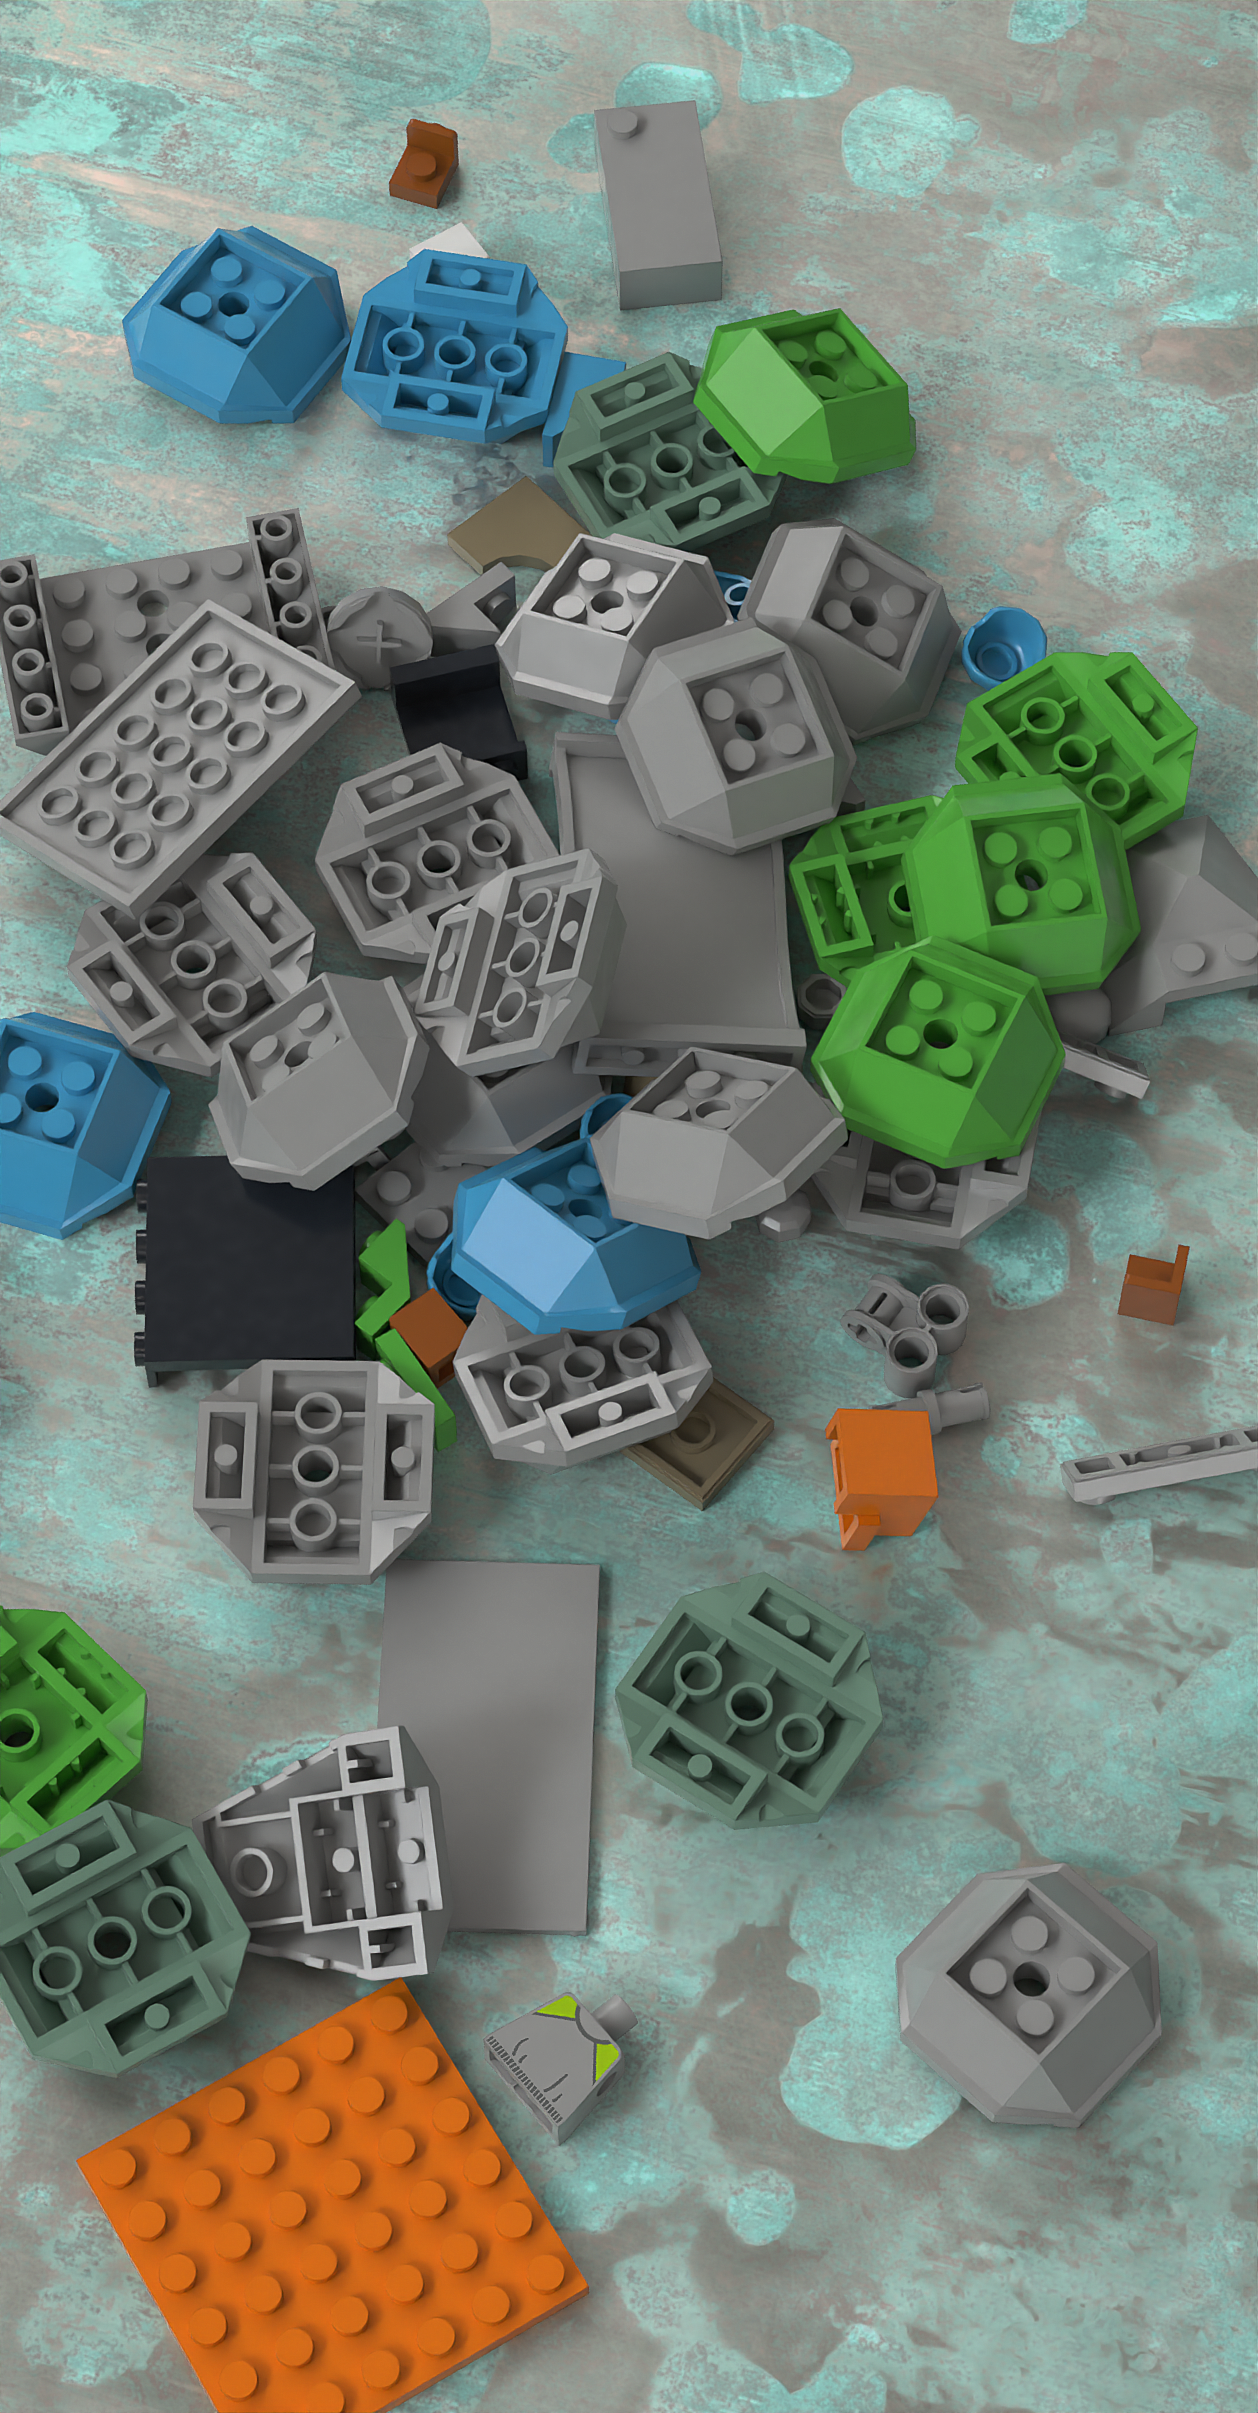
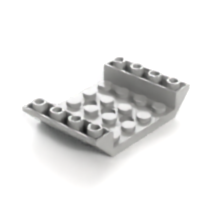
M299 508L246 517L249 540L246 543L40 579L35 554L0 560V663L16 746L47 756L149 657L150 652L154 648L159 647L208 599L335 670ZM150 603H161L168 607L163 614L155 617L146 616L140 612L145 605Z

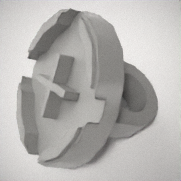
M380 586L360 589L348 595L331 612L326 628L335 670L356 682L358 688L370 690V687H384V691L391 690L390 667L429 659L431 655L433 634L430 618L418 601L400 590Z

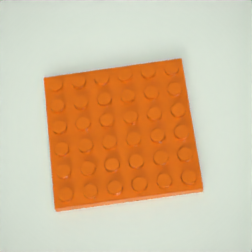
M402 1977L76 2160L81 2174L217 2413H387L589 2294V2285Z

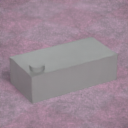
M696 101L594 110L595 156L619 309L630 310L722 300L723 261Z

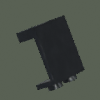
M494 644L389 668L391 698L409 756L442 743L462 752L463 757L487 763L514 775L517 781L528 779L526 744L524 740L518 742L500 685V661Z

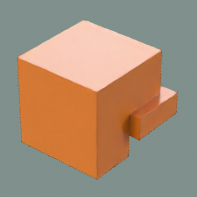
M838 1408L825 1428L826 1439L833 1440L830 1444L836 1500L833 1504L834 1513L838 1514L842 1550L865 1551L875 1535L912 1536L939 1497L928 1411Z

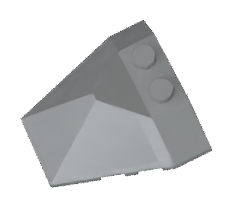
M1209 815L1174 821L1125 850L1141 932L1101 985V988L1112 1002L1111 1025L1108 1027V1036L1162 1026L1166 1003L1258 985V877Z
M404 1726L343 1734L329 1742V1746L304 1760H297L282 1768L283 1772L259 1785L248 1787L192 1819V1828L195 1836L251 1933L247 1951L271 1957L288 1958L321 1969L330 1968L355 1974L356 1977L372 1981L434 1973L454 1911L440 1787Z

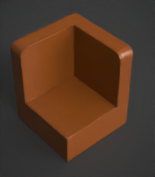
M1178 1245L1175 1263L1130 1254L1117 1314L1174 1326L1190 1246Z
M432 1288L392 1315L389 1323L391 1329L395 1328L438 1389L455 1377L453 1360L468 1327L439 1293Z

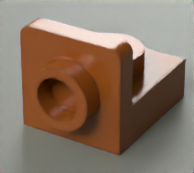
M410 119L406 127V149L389 181L390 196L438 209L459 165L458 134L456 131L438 123H427L417 119Z

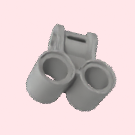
M879 1273L874 1274L867 1283L869 1291L855 1310H847L840 1320L841 1326L857 1343L885 1356L884 1381L890 1391L903 1398H916L918 1391L931 1389L933 1385L937 1355L954 1353L962 1346L966 1337L969 1302L962 1291L949 1284H936L928 1287L918 1297L895 1279ZM935 1315H945L954 1322L947 1325H939L929 1318ZM903 1358H915L923 1364L916 1368H908L901 1365L898 1361Z

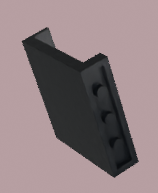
M227 1155L147 1158V1179H137L138 1213H147L146 1229L136 1230L137 1264H146L145 1280L135 1281L136 1315H145V1332L134 1333V1361L136 1367L145 1366L149 1388L157 1387L158 1371L249 1369L261 1360L356 1361V1201L354 1194V1164L315 1191L295 1188L290 1182L267 1183L242 1178L230 1164Z

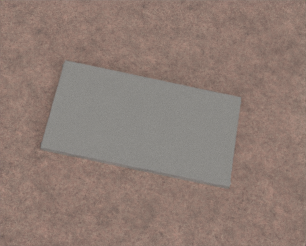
M396 1558L386 1569L377 1729L404 1726L440 1787L454 1911L447 1932L571 1935L574 1937L586 1936L600 1565Z

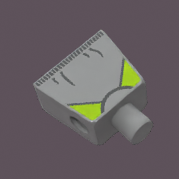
M566 1992L487 2035L483 2039L484 2057L550 2137L560 2146L624 2075L625 2055L615 2042L636 2026L638 2021L626 2002L616 1994L590 2014L573 1993Z

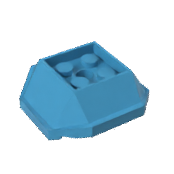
M254 226L238 231L217 228L199 245L182 250L122 320L134 378L220 424H248L271 420L273 424L295 423L346 361L351 343L337 270Z
M423 249L407 262V267L386 277L363 295L341 376L342 391L381 428L483 444H503L521 431L546 423L566 350L568 326L553 303L538 287V281L527 264Z
M30 1012L0 1020L1 1223L63 1240L83 1228V1223L108 1213L134 1196L137 1189V1179L142 1177L147 1165V1158L151 1155L172 1103L171 1092L151 1061L132 1057L112 1033L41 1013ZM42 1105L55 1106L47 1112L34 1111Z
M587 1137L549 1151L533 1147L458 1184L453 1203L451 1271L534 1335L560 1333L561 1327L582 1331L621 1330L697 1288L701 1269L689 1237L682 1233L612 1217L606 1193L594 1161L591 1142Z

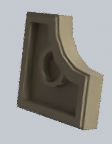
M525 476L449 532L447 539L448 546L482 575L500 562L506 567L525 566L547 572L557 566L579 533L592 535Z

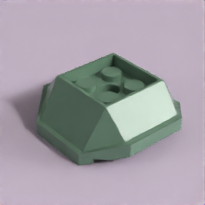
M671 352L662 354L576 391L569 411V418L553 462L555 478L592 536L604 539L616 533L686 552L693 551L770 517L788 474L779 471L777 476L755 474L750 470L693 403L702 368L690 365V360Z
M764 1571L740 1578V1582L715 1586L681 1596L615 1689V1700L632 1767L734 1830L819 1822L883 1728L884 1718L870 1661L871 1656L866 1632ZM742 1706H754L760 1709L763 1715L756 1720L746 1721L737 1717L734 1711Z
M107 1799L0 1857V2001L33 2060L119 2078L227 2017L250 1942L251 1933L192 1828L158 1816L132 1810L129 1806ZM109 1932H117L124 1935L130 1942L128 1951L123 1956L115 1959L103 1957L95 1948L97 1940L102 1935Z

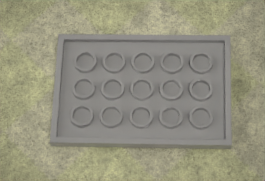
M208 599L0 800V836L137 920L362 695L356 682Z

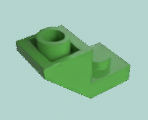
M397 1218L383 1232L377 1230L372 1233L359 1251L361 1284L376 1295L369 1298L362 1305L355 1317L357 1349L372 1361L377 1360L375 1339L392 1330L389 1323L390 1317L411 1303L405 1224Z

